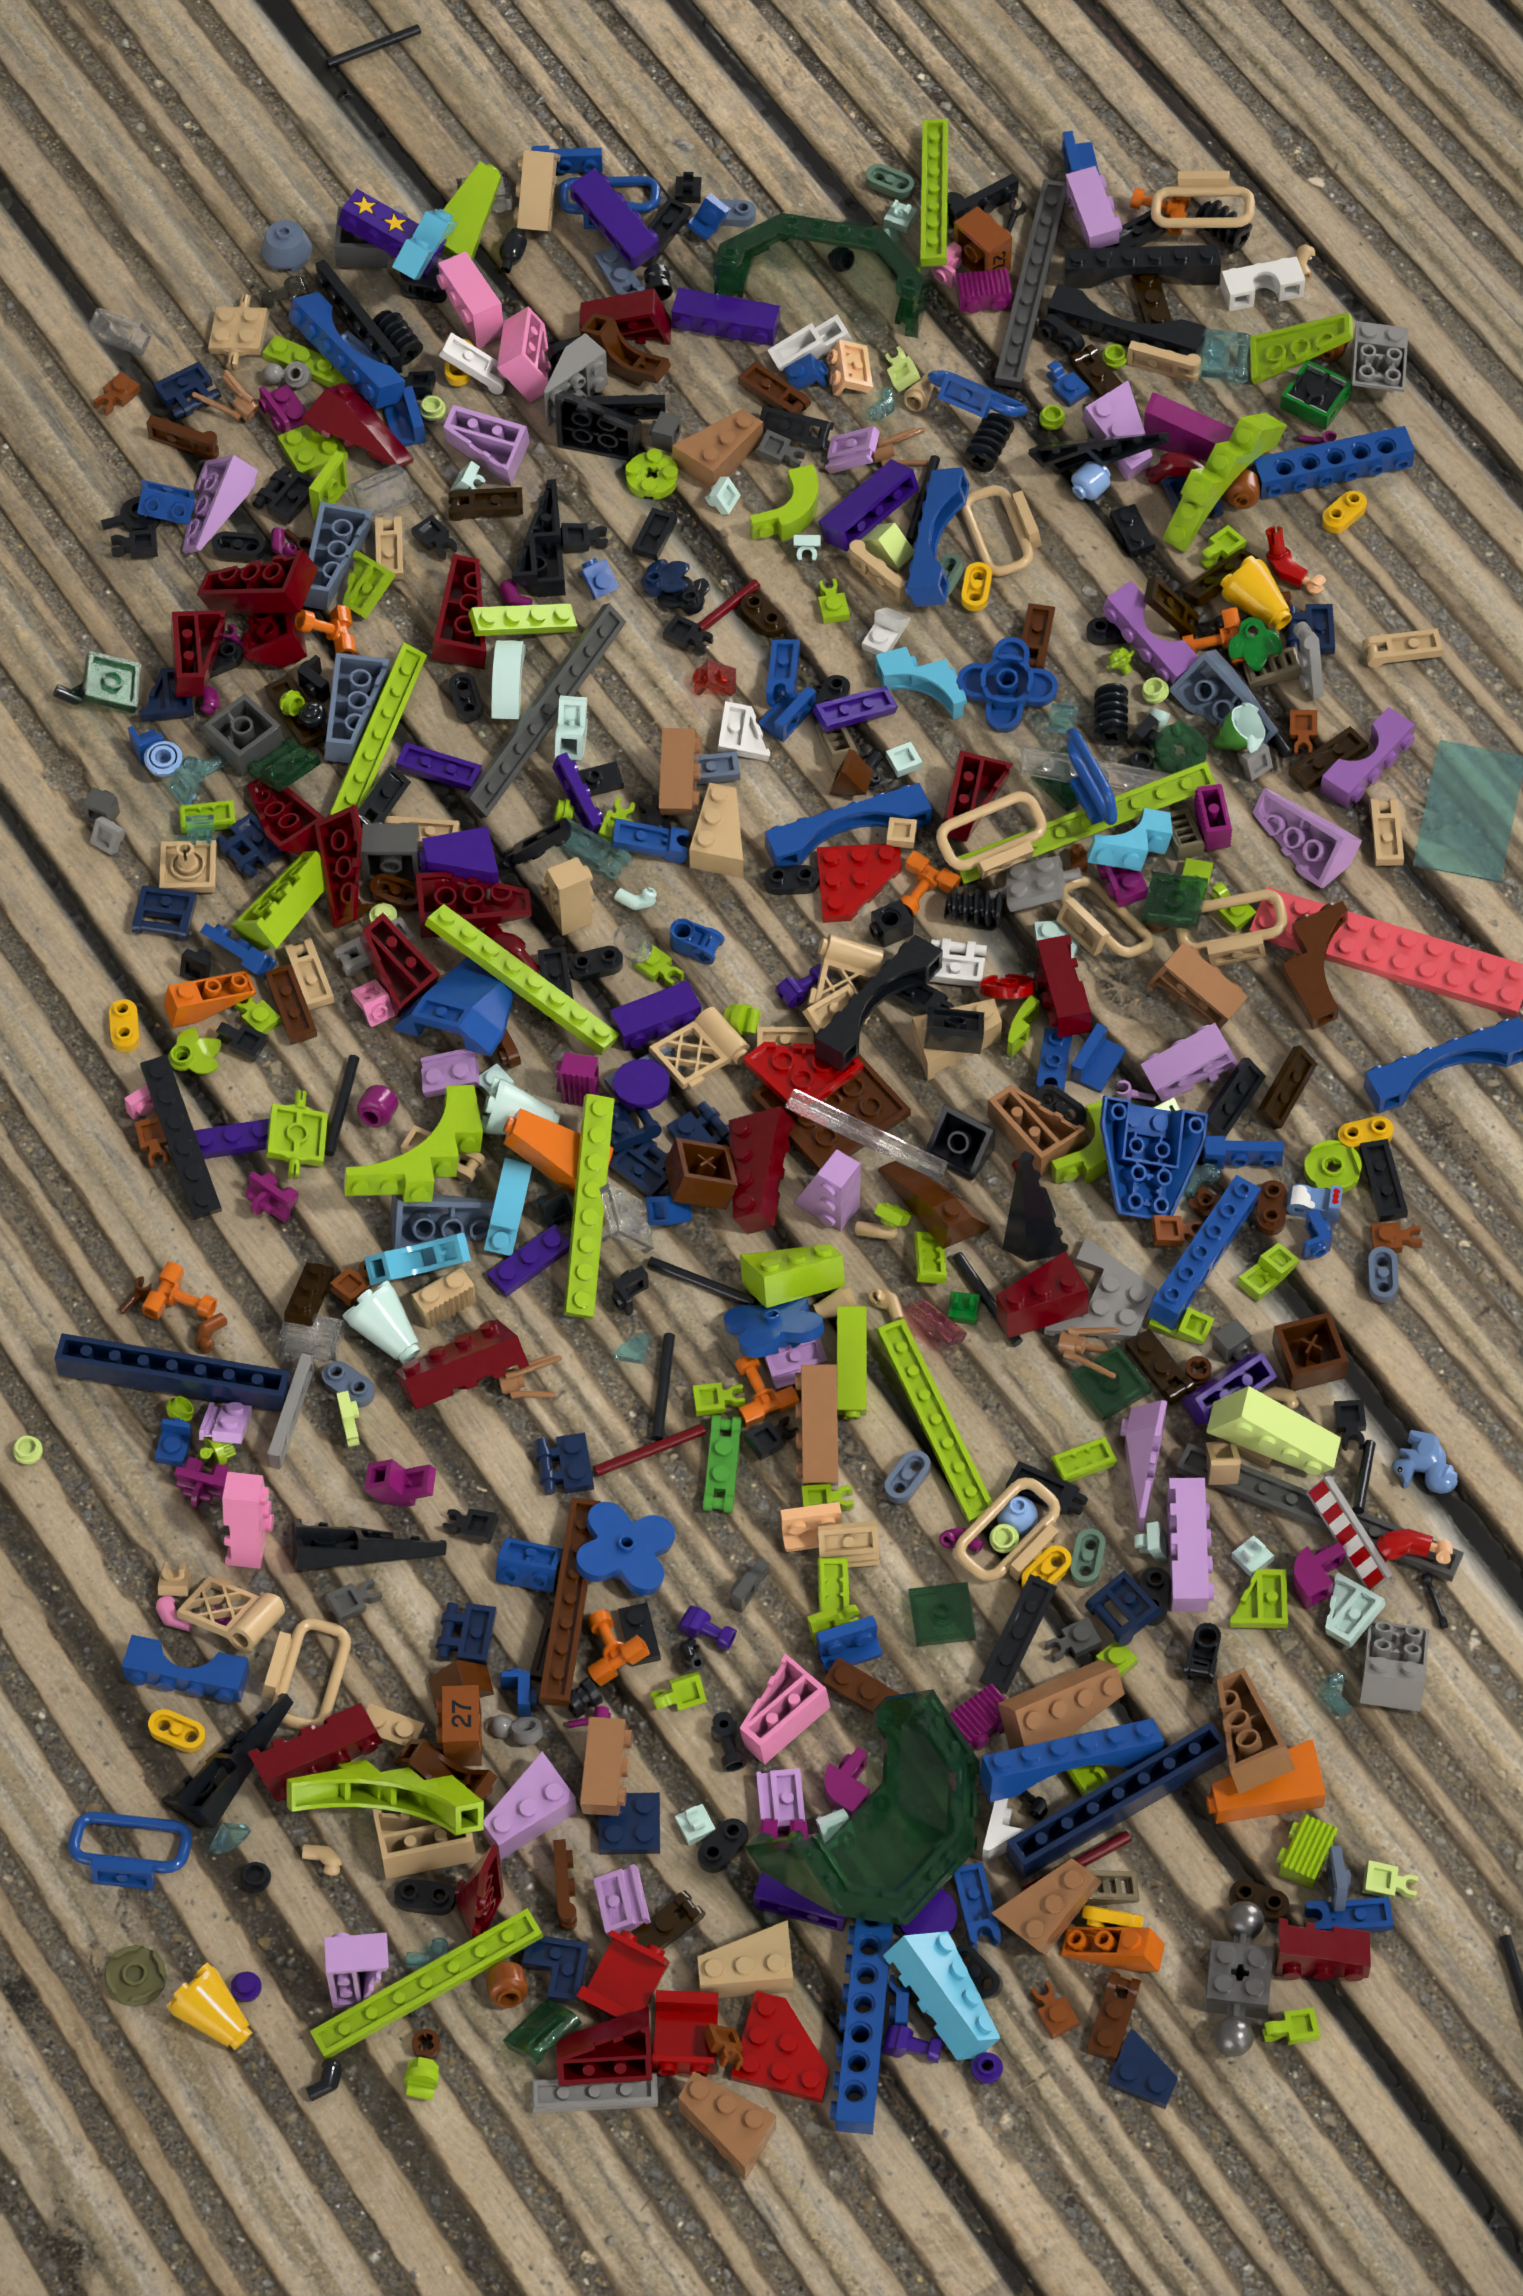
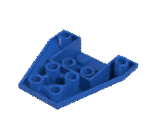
M466 957L405 1009L395 1024L394 1030L416 1037L420 1036L426 1026L452 1032L462 1036L466 1050L491 1056L504 1037L515 991L469 957Z
M1103 1096L1100 1129L1116 1214L1149 1220L1154 1215H1174L1205 1144L1208 1121L1207 1113L1184 1109L1168 1111L1134 1105L1128 1099Z

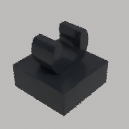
M683 172V176H676L675 200L681 203H701L702 177H694V172Z
M1149 714L1128 738L1126 743L1135 748L1141 741L1147 749L1151 750L1162 738L1158 731L1151 729L1158 720Z
M187 948L181 956L179 975L190 981L209 978L212 960L209 958L211 952L202 948L194 952Z
M559 1188L537 1199L542 1218L548 1227L573 1216L567 1193L563 1188Z

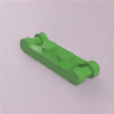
M712 1415L703 1511L712 1512L713 1509H723L724 1513H733L742 1417L733 1416L732 1419H721L720 1415ZM720 1431H732L731 1437L720 1436ZM714 1494H725V1498L714 1497Z

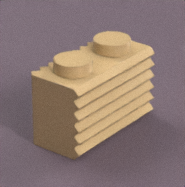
M462 1267L453 1270L411 1294L413 1310L425 1328L431 1330V1326L436 1327V1323L441 1324V1321H446V1318H450L451 1315L455 1316L456 1312L460 1313L461 1309L465 1310L466 1307H470L471 1304L476 1302L474 1284Z

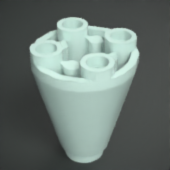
M497 1077L493 1078L489 1091L493 1096L486 1097L482 1111L487 1113V1116L482 1115L481 1118L483 1133L506 1135L507 1133L503 1132L506 1120L509 1116L513 1117L520 1108L556 1124L559 1123L560 1114L555 1113L553 1108L510 1082Z
M389 1281L379 1285L374 1293L371 1289L365 1291L357 1298L359 1304L351 1307L342 1315L349 1326L392 1358L400 1360L402 1364L412 1360L421 1351L418 1347L417 1337L397 1292Z

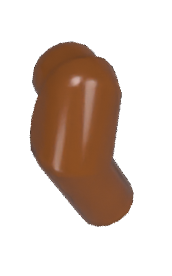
M1075 844L1069 850L1071 865L1063 871L1079 867L1083 874L1088 868L1087 851L1084 850L1083 845Z
M218 1313L200 1324L194 1343L196 1348L200 1349L203 1353H209L214 1348L215 1342L211 1339L213 1332L227 1325V1318L223 1313Z

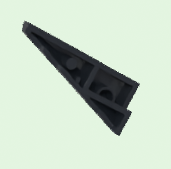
M1159 432L1048 442L1030 448L1028 455L1042 468L1050 466L1059 474L1081 466L1087 461H1096L1100 466H1104L1168 443L1169 433Z
M556 479L547 480L546 489L543 496L540 497L537 513H534L524 539V547L521 554L518 555L516 568L512 571V581L538 597L566 595Z
M1024 1151L1018 1160L1002 1249L1026 1262L1058 1256L1064 1251L1067 1252L1068 1244L1061 1241L1063 1231L1055 1225V1210L1046 1188L1040 1186V1171L1034 1170L1032 1165L1034 1156Z
M293 1518L292 1551L296 1570L446 1555V1540L424 1541L420 1540V1536L413 1535L410 1540L395 1539L393 1532L348 1526V1528L329 1527L326 1522H320L318 1526L302 1525V1519Z
M281 1693L276 1703L266 1714L262 1711L255 1716L256 1724L247 1732L239 1730L205 1760L206 1764L194 1778L188 1775L183 1780L185 1786L174 1796L167 1794L162 1799L163 1803L198 1827L215 1828L254 1766L248 1752L258 1748L260 1753L264 1751L294 1702L288 1694Z

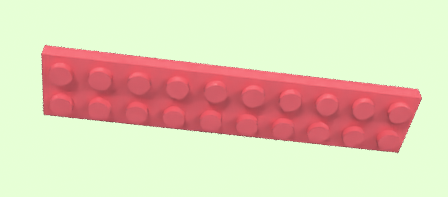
M1266 887V889L1276 891L1282 897L1287 913V926L1278 937L1264 941L1301 952L1292 936V924L1302 915H1312L1319 912L1326 904ZM1263 900L1260 902L1249 932L1271 928L1276 924L1274 906L1271 901ZM1349 911L1347 921L1333 936L1325 956V960L1516 1018L1523 1002L1522 963Z

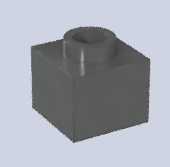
M660 411L657 421L653 420L649 429L653 448L672 452V445L677 443L681 434V416Z
M93 787L82 803L85 819L94 823L96 819L102 816L114 822L120 813L117 797L107 790L102 791Z
M1235 1319L1214 1333L1212 1349L1226 1364L1234 1359L1239 1360L1249 1351L1251 1334Z

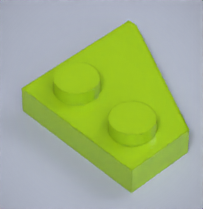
M355 550L352 557L355 559L354 570L348 576V589L344 595L343 605L349 607L351 611L362 618L367 619L396 575Z

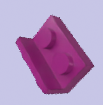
M288 384L271 392H268L264 386L259 388L260 399H258V404L263 413L268 412L276 431L281 430L282 433H286L305 425L301 420L307 410Z
M1100 864L1096 865L1101 880L1107 879V882L1104 884L1109 898H1115L1119 908L1150 897L1149 889L1141 871Z

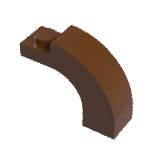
M593 313L579 330L581 336L586 333L606 351L607 370L626 382L640 386L643 381L658 384L671 367L668 358L644 353L629 344L620 333L613 317Z
M410 1739L394 1762L400 1769L409 1767L423 1780L453 1775L481 1800L486 1799L493 1790L492 1785L498 1778L491 1770H472L454 1763L441 1754L426 1739Z

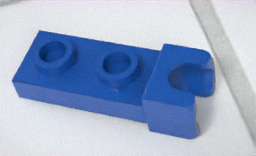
M549 145L531 147V151L552 152L561 155L560 162L556 164V174L588 173L594 168L598 172H603L602 148L550 149Z
M799 639L772 640L769 674L766 684V699L770 707L775 706L776 700L779 697H786L788 705L796 699L800 654Z
M616 818L613 824L611 847L664 857L665 861L682 864L685 862L689 849L684 846L691 832L677 827L668 829Z
M205 923L200 933L243 959L241 962L242 966L266 979L265 971L272 970L277 960L253 947L252 944L241 937H238L237 940L229 937L232 932L218 923L215 927Z
M1044 1028L1036 1089L1045 1084H1052L1065 1092L1072 1036L1058 1038L1055 1029Z
M1206 1136L1205 1147H1203V1168L1224 1169V1165H1233L1235 1167L1261 1165L1266 1168L1282 1166L1284 1141H1225V1136Z
M983 1862L953 1867L952 1874L969 1946L977 1949L978 1937L986 1935L991 1939L992 1945L998 1947L1001 1944V1934L997 1917L992 1914L994 1907Z
M1389 1897L1346 1900L1345 1911H1334L1332 1902H1328V1900L1309 1901L1304 1906L1305 1917L1319 1920V1922H1313L1315 1923V1929L1332 1931V1927L1337 1926L1377 1932L1393 1930L1394 1926Z

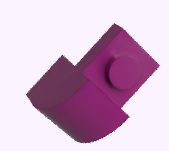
M393 1459L369 1463L364 1490L375 1499L386 1504L415 1506L416 1499L433 1496L436 1469L430 1464L405 1469Z
M1340 1542L1331 1547L1330 1545L1323 1546L1315 1555L1307 1546L1296 1557L1292 1575V1587L1306 1610L1331 1597L1334 1583L1327 1573L1344 1564L1346 1551Z
M859 1747L855 1749L852 1755L848 1753L844 1756L839 1764V1769L830 1763L824 1778V1794L828 1806L832 1811L844 1808L851 1824L854 1823L870 1802V1789L857 1781V1778L867 1767L868 1755Z

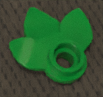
M1249 617L1241 622L1238 634L1230 639L1228 653L1230 659L1243 656L1247 665L1258 672L1265 665L1268 654L1279 655L1282 653V642L1277 633L1266 629L1260 619ZM1250 626L1257 628L1256 635H1249L1248 629Z

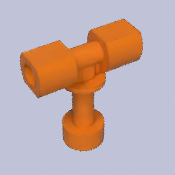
M1135 187L1130 208L1140 210L1141 205L1151 207L1153 197L1144 195V189ZM1169 197L1168 201L1162 200L1161 210L1166 211L1165 217L1186 218L1187 213L1184 211L1188 209L1191 197ZM1167 228L1166 231L1173 235H1181L1183 228Z
M337 605L330 612L331 621L329 623L315 619L313 612L304 609L297 613L294 621L296 630L309 633L312 629L324 632L327 639L334 640L335 653L353 655L357 653L355 637L349 634L348 631L353 625L351 609L349 607Z
M1237 607L1221 611L1224 628H1219L1220 634L1194 639L1193 634L1182 636V640L1195 653L1198 649L1222 645L1223 650L1228 649L1230 639L1238 634L1240 626ZM1242 656L1231 659L1232 665L1243 664L1245 660Z
M915 850L907 858L905 870L916 875L918 884L910 895L904 894L900 897L912 918L920 909L918 901L927 890L933 891L937 887L948 894L953 885H956L958 889L961 883V876L947 868H944L942 871L930 865L931 859Z
M167 1261L158 1277L159 1287L156 1291H150L142 1305V1313L150 1319L159 1320L167 1305L174 1306L178 1302L197 1309V1316L209 1319L214 1315L218 1301L217 1298L206 1294L200 1299L182 1292L179 1283L184 1276L183 1267L177 1263Z
M743 1356L735 1362L739 1374L747 1375L756 1393L752 1397L753 1402L739 1407L738 1410L745 1428L763 1421L765 1414L778 1409L779 1413L796 1407V1402H799V1398L793 1386L774 1392L773 1388L766 1389L757 1371L761 1366L758 1358Z
M598 1610L588 1617L587 1623L592 1633L600 1635L605 1645L602 1651L604 1657L588 1667L592 1679L599 1686H603L618 1676L616 1669L627 1662L634 1665L650 1654L646 1643L638 1635L625 1643L615 1640L611 1631L614 1621L607 1610Z

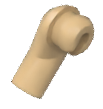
M1305 244L1297 248L1294 257L1297 256L1307 281L1312 277V272L1307 262L1312 260L1311 256H1315V250L1312 246Z
M858 1221L855 1226V1233L858 1236L884 1240L896 1238L898 1235L897 1231L899 1230V1226H896L894 1229L885 1224Z
M874 1288L869 1292V1301L874 1306L888 1311L891 1322L905 1319L902 1306L896 1294L879 1288Z
M1273 1387L1261 1391L1262 1394L1269 1398L1282 1402L1289 1409L1297 1408L1299 1405L1296 1399L1298 1395L1294 1390Z
M303 1845L302 1859L321 1861L322 1864H325L323 1871L326 1875L336 1876L340 1873L342 1860L332 1848L320 1845Z

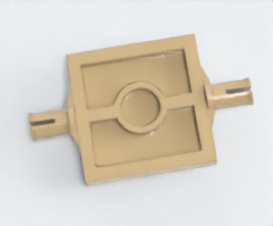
M244 294L240 295L238 307H216L208 349L210 354L229 356L226 367L232 370V367L234 370L238 368L239 357L261 355L269 313L267 308L249 307L251 296L245 294V296Z

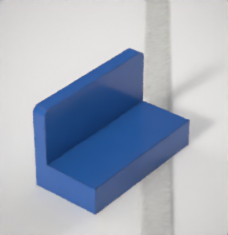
M1073 131L1063 132L1062 153L1067 174L1096 166L1100 175L1093 144L1091 142L1076 144Z
M413 386L404 387L403 401L383 408L389 429L402 445L406 447L425 443L426 441L424 424Z
M809 686L801 693L796 691V699L790 705H788L786 697H781L775 706L759 721L760 728L784 742L813 711L816 691Z
M1099 1023L1096 1024L1071 1065L1070 1080L1101 1093L1123 1058L1126 1049L1107 1040V1027Z

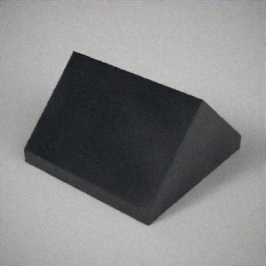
M928 1006L924 1048L973 1054L981 1053L984 1038V1012Z
M944 1104L923 1155L974 1180L995 1149L996 1129L948 1104Z

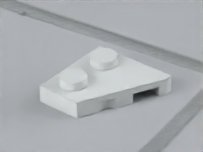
M725 701L717 752L737 751V756L768 762L770 750L766 749L764 745L763 733L760 726L756 723V715L752 706Z

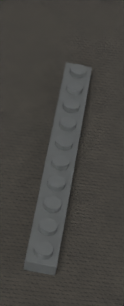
M1043 180L995 375V385L1021 388L1066 202V182Z
M610 603L603 604L463 799L480 818L487 817L558 719L560 695H575L625 625L626 621Z
M1188 1443L1177 1465L1176 1472L1190 1478H1205V1484L1208 1485L1206 1450ZM1243 1464L1240 1466L1238 1484L1210 1485L1331 1534L1306 1494L1308 1491L1306 1489ZM1355 1513L1375 1547L1377 1539L1382 1535L1404 1529L1366 1513ZM1453 1548V1554H1450L1451 1561L1447 1564L1439 1563L1436 1560V1553L1429 1551L1427 1558L1407 1554L1396 1560L1452 1582L1464 1552Z

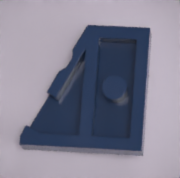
M174 667L161 668L157 676V683L149 693V701L145 709L142 708L141 710L142 722L194 716L192 697H176Z

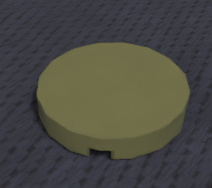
M133 1945L122 1948L110 1958V1962L104 1972L106 1988L112 1998L122 2005L132 2007L147 2005L155 2000L163 1991L167 1979L164 1961L156 1951L144 1948V1946Z

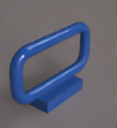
M647 176L607 177L612 187L645 186L650 188V200L648 202H627V206L632 211L648 213L659 206L660 186L655 179ZM581 177L564 180L558 189L559 207L569 214H583L584 229H598L577 204L568 202L570 185Z
M935 370L927 375L930 383L940 387L938 399L979 417L987 418L990 409L1010 417L1024 416L1028 412L1027 406L1022 402L955 373Z
M1070 728L1066 732L1067 750L1070 761L1078 777L1070 779V787L1092 825L1102 821L1108 825H1113L1117 821V807L1113 791L1080 732L1076 728Z
M88 1812L75 1820L68 1841V1852L77 1863L91 1865L93 1884L153 1890L156 1880L155 1872L173 1873L180 1870L186 1864L192 1844V1833L188 1826L176 1820ZM90 1824L177 1833L180 1836L177 1855L171 1861L86 1853L80 1849V1843L84 1828Z

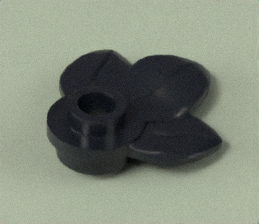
M683 576L681 579L688 584L686 589L674 593L667 592L657 597L658 602L665 608H681L684 613L693 615L703 609L705 603L704 596L709 592L710 585L704 578L693 582L689 577Z

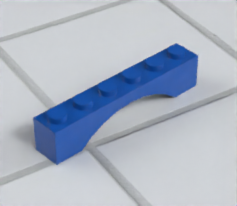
M319 292L292 298L289 312L291 323L375 409L402 401L405 380L392 366L361 354L343 340L333 324V306Z
M962 467L932 470L930 481L926 483V501L922 503L923 515L922 520L918 522V539L914 541V558L910 561L909 565L910 577L905 583L906 594L911 597L915 607L946 604L949 582L941 564L937 561V546L948 522L966 505L970 485Z
M920 783L905 785L898 790L879 793L872 798L854 801L847 806L834 810L828 809L821 814L809 818L803 817L793 823L774 826L770 830L765 831V848L773 866L802 865L812 851L832 836L861 827L888 828L890 817L917 820V828L931 824L932 808Z
M1520 1017L1512 1020L1505 1019L1487 1029H1477L1465 1037L1452 1038L1443 1045L1434 1048L1427 1047L1420 1053L1410 1057L1402 1056L1385 1066H1375L1366 1072L1364 1089L1379 1114L1404 1105L1410 1093L1419 1083L1431 1074L1444 1068L1467 1063H1485L1508 1067L1522 1062L1523 1022Z
M1154 1718L1001 1751L982 1756L979 1780L989 1802L1019 1796L1042 1780L1077 1767L1113 1765L1131 1769L1162 1751L1164 1739Z

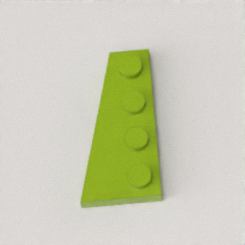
M1347 312L1250 336L1251 380L1254 385L1353 340V318L1351 314Z

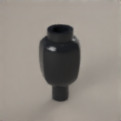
M512 228L502 239L499 254L503 261L501 271L504 273H510L512 266L520 262L524 255L527 239L525 237L526 233L520 228Z

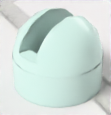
M1151 707L1148 715L1151 714L1158 720L1157 730L1167 725L1171 715Z

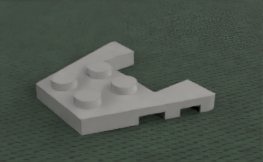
M1085 1238L1076 1258V1265L1102 1274L1089 1302V1313L1085 1314L1082 1318L1075 1317L1046 1326L1044 1335L1055 1336V1334H1061L1063 1330H1069L1070 1326L1077 1328L1118 1327V1333L1082 1335L1098 1336V1339L1129 1341L1139 1335L1157 1289L1093 1241Z

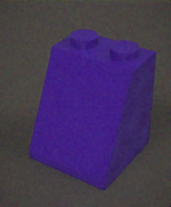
M488 826L422 838L423 850H418L421 873L444 871L465 879L473 877L478 878L480 882L499 883L498 868Z

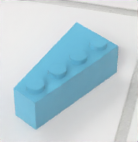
M948 1931L904 1935L883 1955L889 1965L894 1962L901 1972L898 1978L905 1988L910 1985L920 2000L917 2002V2005L922 2012L935 2020L934 2029L956 2060L974 2059L979 2054L985 2053L1000 2039L994 2023Z

